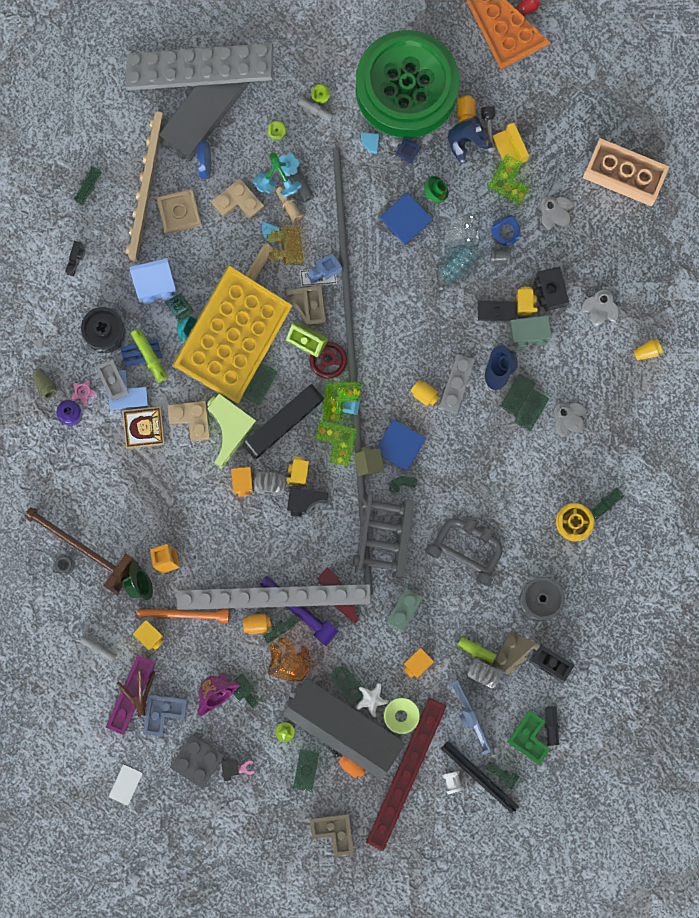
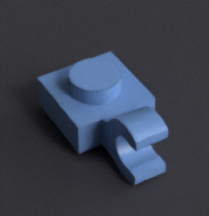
M330 254L316 262L317 268L308 272V279L312 284L317 282L322 276L327 280L340 273L342 266L335 256Z

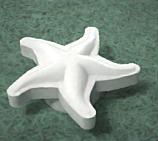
M377 683L376 687L371 691L359 687L363 696L362 700L356 705V709L360 710L362 707H368L371 716L376 717L375 711L377 706L389 703L387 699L380 697L381 684Z

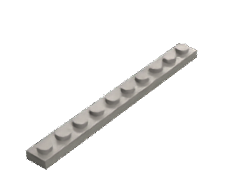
M370 584L177 590V610L371 604Z

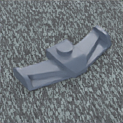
M456 680L449 683V687H454L464 707L461 710L462 715L459 716L463 726H468L469 729L473 727L483 749L480 752L481 756L491 752L490 744L460 681Z

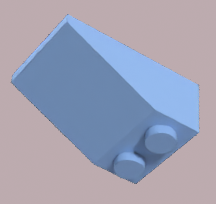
M168 259L129 267L140 303H153L154 299L159 298L166 300L177 294Z

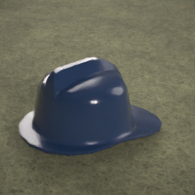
M502 345L495 346L485 371V381L489 388L499 390L506 385L509 376L518 367L517 357L515 356L516 352L509 351L508 348Z

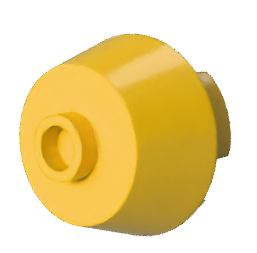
M570 503L562 507L558 512L556 527L565 539L581 541L592 533L594 517L586 506L579 503Z

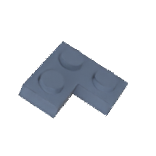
M148 695L143 734L163 737L165 718L185 719L188 700Z

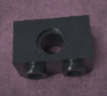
M560 266L538 271L536 278H534L536 289L540 290V306L544 307L545 312L567 307L569 299ZM546 287H554L555 293L547 292Z
M540 644L538 650H535L529 660V663L560 682L566 681L575 666L542 644Z

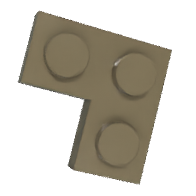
M349 814L310 819L312 839L332 837L334 857L354 854Z

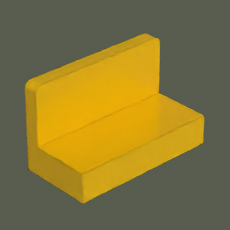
M515 123L507 125L506 130L493 135L492 138L506 168H512L517 166L518 163L520 165L528 161V151ZM514 161L515 165L510 166L509 162Z

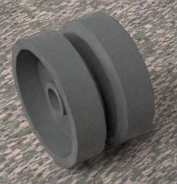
M538 577L531 580L522 589L519 596L520 607L523 613L535 621H547L557 616L565 603L562 587L555 580L548 577ZM544 596V602H541L539 600V597Z

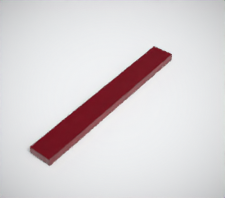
M431 698L428 699L366 840L367 844L384 851L445 712L446 705Z

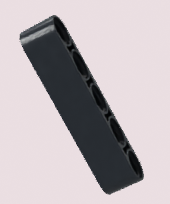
M313 384L309 385L251 435L242 446L254 459L259 458L322 403L325 398Z

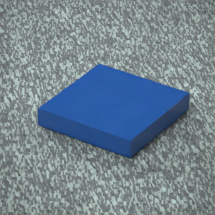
M408 193L380 216V220L404 245L408 244L433 221Z
M393 419L376 449H380L382 458L407 472L426 438Z

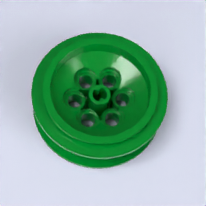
M400 30L388 33L374 41L366 49L359 61L355 86L358 106L366 120L374 128L386 135L411 139L430 134L446 122L454 109L459 90L457 63L448 48L429 34L414 30ZM413 68L415 71L409 73L405 69ZM394 73L397 77L393 79L388 75ZM426 79L429 83L424 85L420 83V80ZM392 91L394 94L392 96L385 95V92ZM423 97L425 98V101L419 102L416 100V98ZM404 102L408 106L401 108L398 104Z

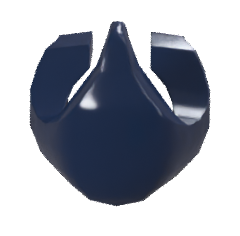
M477 116L466 119L449 130L448 140L451 150L461 163L467 162L465 159L467 153L465 148L466 142L473 141L479 148L483 149L494 148V143H489L485 137L482 124Z

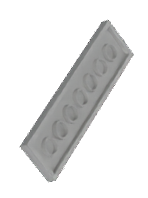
M272 43L130 53L127 54L125 88L129 91L273 80L274 46Z

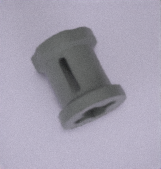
M491 248L490 264L498 262L510 265L511 248L507 250Z

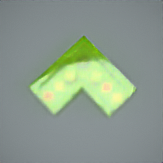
M506 154L488 185L489 189L518 205H521L530 189L514 180L522 166V162Z
M326 383L322 420L326 422L342 421L344 402H360L361 383Z
M320 420L315 439L334 443L329 462L349 466L357 429Z

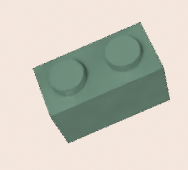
M548 316L515 319L509 323L512 346H517V348L528 347V344L536 343V346L546 345L552 338Z
M406 588L386 624L403 633L423 598Z

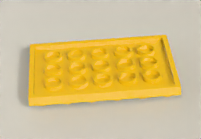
M227 266L172 366L238 404L293 305L231 266Z

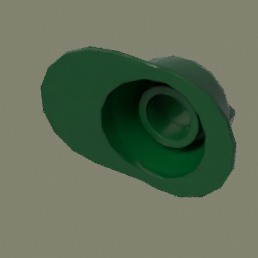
M132 561L129 574L123 579L122 586L131 598L150 600L153 595L152 582L136 561Z

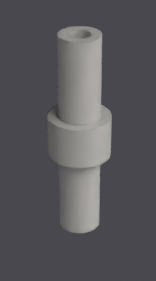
M302 97L298 101L299 105L310 110V113L315 116L319 115L328 121H331L334 116L322 109V106L317 103L313 104Z
M84 635L79 641L92 649L91 652L96 655L100 654L111 662L117 656L105 649L103 644L96 643Z

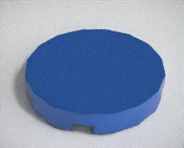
M201 142L198 144L197 159L200 165L198 166V173L201 179H209L211 175L210 146L208 142Z

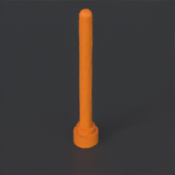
M229 608L217 611L138 609L136 614L142 617L217 619L220 623L229 624L230 610Z

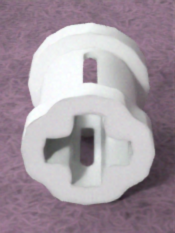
M459 770L442 775L446 779L447 794L464 790L459 779Z

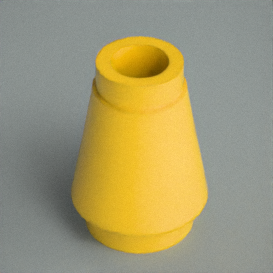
M651 339L633 350L637 361L657 357L663 353L658 339Z

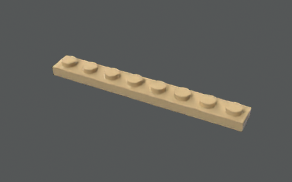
M155 112L154 118L151 117L150 120L152 132L151 135L147 136L146 141L148 153H144L143 157L145 169L140 173L142 185L136 194V200L139 201L138 206L134 207L133 210L135 222L134 225L130 226L129 236H132L131 243H127L126 254H128L131 261L138 262L160 144L159 134L164 123V116L161 112Z

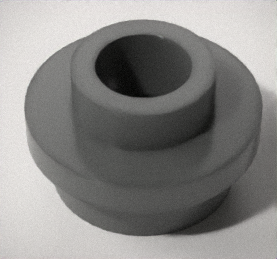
M60 556L55 561V570L61 575H68L74 569V562L69 556ZM63 562L68 563V567L66 569H62L61 564Z

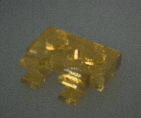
M282 226L279 228L280 231H271V234L266 235L267 242L281 241L282 250L274 249L273 252H269V260L283 259L284 265H301L304 263L299 226Z

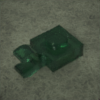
M243 674L232 681L239 684V687L233 693L239 701L245 698L252 708L259 704L251 694L255 690Z

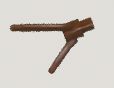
M138 669V697H133L120 682H117V686L134 704L138 717L146 715L147 697L154 680L155 671H152L143 695L142 669Z

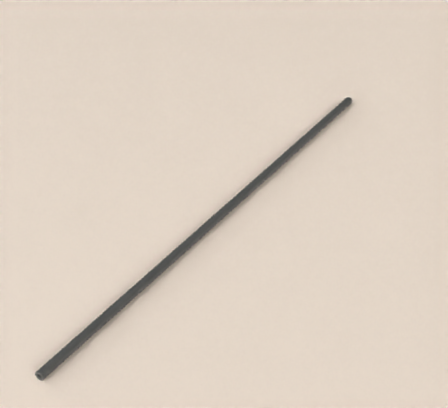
M333 148L350 384H357L340 148ZM350 387V390L353 391L354 395V392L358 390V387ZM359 409L357 415L352 414L353 429H356L353 430L355 453L361 452L362 448ZM356 468L361 529L363 516L361 502L362 498L366 495L364 476H358ZM365 547L364 558L370 559V547ZM363 566L365 585L370 584L371 595H373L371 567Z

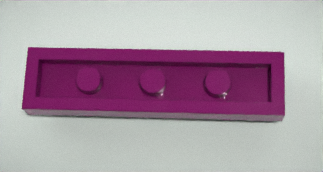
M137 655L124 684V687L133 697H138V669H142L144 691L156 664ZM122 691L106 728L125 735L135 712V706Z

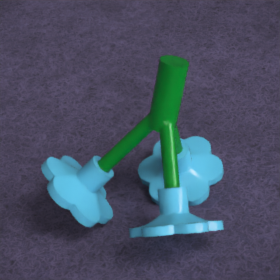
M271 153L270 159L273 166L269 173L263 174L260 172L253 179L257 190L260 192L265 191L266 193L272 192L276 182L271 175L276 169L283 178V184L285 185L280 194L283 197H287L290 194L296 193L302 187V184L298 181L291 183L287 177L297 174V167H299L300 161L295 158L293 153L282 155L280 161L276 153Z

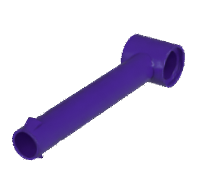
M268 576L260 583L263 588L280 587ZM304 606L287 607L315 631L313 636L325 646L339 632L328 621L325 620L322 623Z

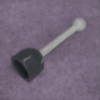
M494 106L481 108V116L487 121L489 143L493 142L491 120L496 114ZM495 146L494 148H489L488 151L493 152L495 150Z

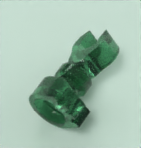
M491 762L486 767L488 771L498 776L500 781H506L505 786L511 790L520 777L515 773L509 775L507 770L503 771Z

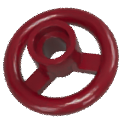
M327 342L322 350L321 364L318 367L315 364V356L310 354V367L319 377L326 379L335 378L346 368V353L337 343ZM327 347L336 349L341 355V360L336 359L335 353L328 350ZM331 357L332 360L330 362H326L325 358ZM333 364L340 366L332 373L322 372L326 366Z

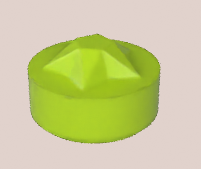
M323 84L316 85L311 93L312 99L319 104L327 102L330 97V89Z
M279 120L272 121L267 129L268 135L275 140L283 138L286 134L285 124Z
M284 722L276 727L275 735L281 742H289L293 739L295 730L290 723Z

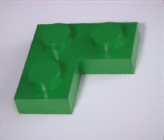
M528 710L507 743L540 765L550 751V748L537 740L535 736L546 721L531 710Z

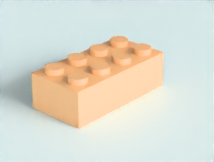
M599 138L583 178L652 207L669 166Z

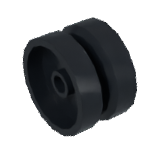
M99 307L89 311L82 320V336L91 349L98 353L106 354L114 352L121 347L125 340L126 331L122 319L117 312L110 308Z

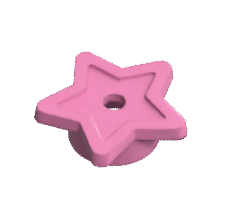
M89 380L83 384H73L75 392L71 398L80 399L84 405L87 404L89 397L96 395V392L90 389Z

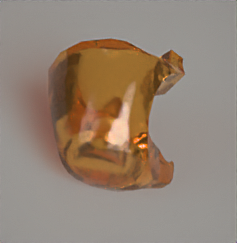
M285 637L280 638L278 643L285 646V656L282 660L281 647L272 642L267 648L271 652L268 674L281 680L301 682L307 676L311 665L307 647L302 645L301 651L296 653L292 641Z

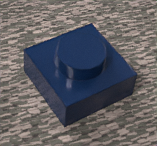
M404 138L396 152V156L412 164L421 146Z

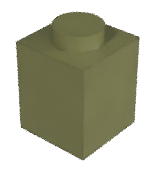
M372 446L363 447L361 452L354 454L358 476L372 475L384 471L380 449H372Z

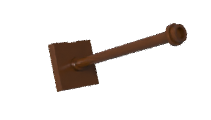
M30 507L26 511L25 517L29 522L34 520L110 571L111 575L103 586L116 595L120 593L123 588L122 581L129 574L130 564L132 561H136L125 553L118 565L115 566L37 514L38 509Z

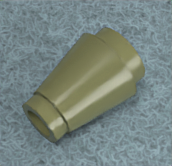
M37 370L33 373L32 376L40 396L48 399L57 393L56 385L42 370Z

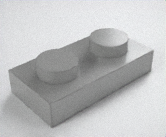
M113 359L95 367L112 402L129 395Z

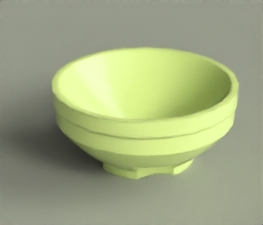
M397 698L386 706L384 721L387 727L395 733H409L419 722V710L411 700ZM403 710L406 712L407 719L404 722L396 720L395 714L397 711Z

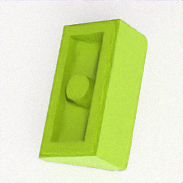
M300 322L291 325L286 341L315 357H319L329 340L326 336Z

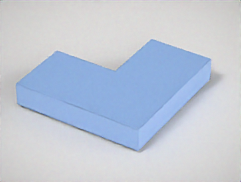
M120 370V376L129 395L114 402L109 397L110 410L148 407L147 388H128L126 370Z

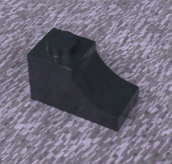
M290 487L287 513H291L290 516L301 518L302 515H306L307 510L311 506L318 503H327L328 493Z

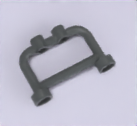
M451 518L446 521L433 545H428L425 552L436 559L443 552L478 571L479 574L476 580L489 587L493 581L490 576L503 552L500 541L493 537L494 532L486 527L483 530L476 528L477 523L472 519L467 518L466 521L458 518ZM452 526H458L494 546L495 552L487 567L442 544Z

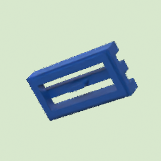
M158 339L149 340L150 346H156L152 347L154 352L157 351L156 357L158 359L162 358ZM137 344L120 348L125 367L146 362L144 357L128 361L127 358L142 355L141 351L126 354L128 351L139 349Z

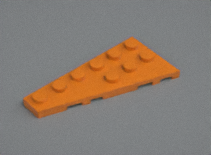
M466 0L500 70L551 44L507 0Z

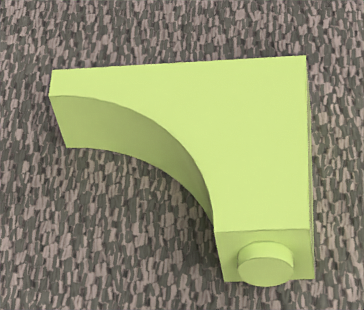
M218 394L217 397L213 396L210 399L207 409L217 420L222 430V447L215 461V464L222 469L254 428L256 420Z

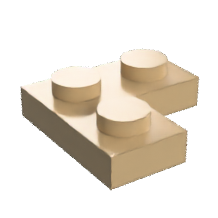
M240 178L211 201V204L222 217H225L238 206L251 219L264 208V205Z
M206 401L168 405L170 425L189 423L191 442L210 440Z

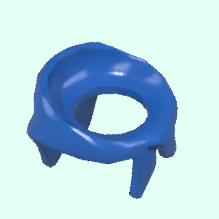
M511 214L496 220L491 228L492 236L501 245L514 244L517 239L522 237V235H519L520 226ZM504 224H509L513 227L514 234L510 239H504L500 236L499 229Z

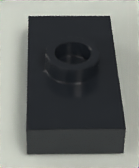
M478 301V321H511L516 319V302Z

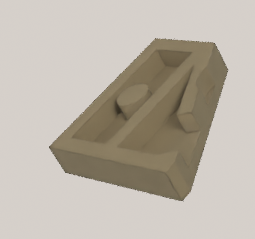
M322 285L286 290V294L308 326L327 323Z
M510 632L492 666L507 674H511L519 664H522L527 659L526 655L533 649L538 650L540 645Z

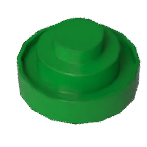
M431 176L424 182L425 195L428 199L439 204L448 198V188L442 179L437 176Z

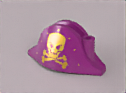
M225 673L220 674L218 677H207L199 688L200 702L197 711L198 715L202 716L225 702L239 687V684L229 682Z

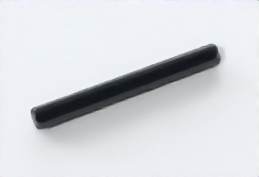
M446 742L441 747L442 751L510 813L514 814L518 810L519 805L450 742Z

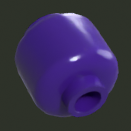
M64 400L58 405L56 410L57 418L65 426H75L82 419V409L75 401Z

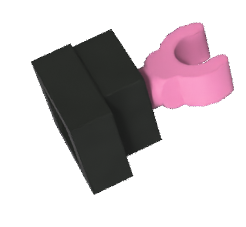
M237 760L222 761L223 780L231 781V776L244 772L249 775L254 774V771L249 772L246 770V766L252 764L253 761H247L244 765H238Z

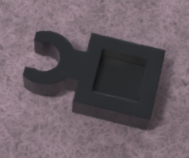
M74 241L69 263L65 270L69 276H75L77 265H79L80 260L84 259L85 249L81 242Z

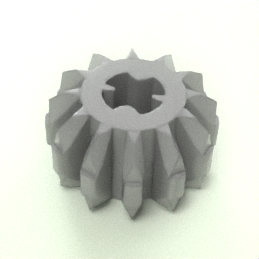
M259 472L254 478V490L256 492L271 496L284 494L286 489V477L275 472Z
M478 659L473 660L468 668V677L490 688H495L500 680L501 672L498 669Z

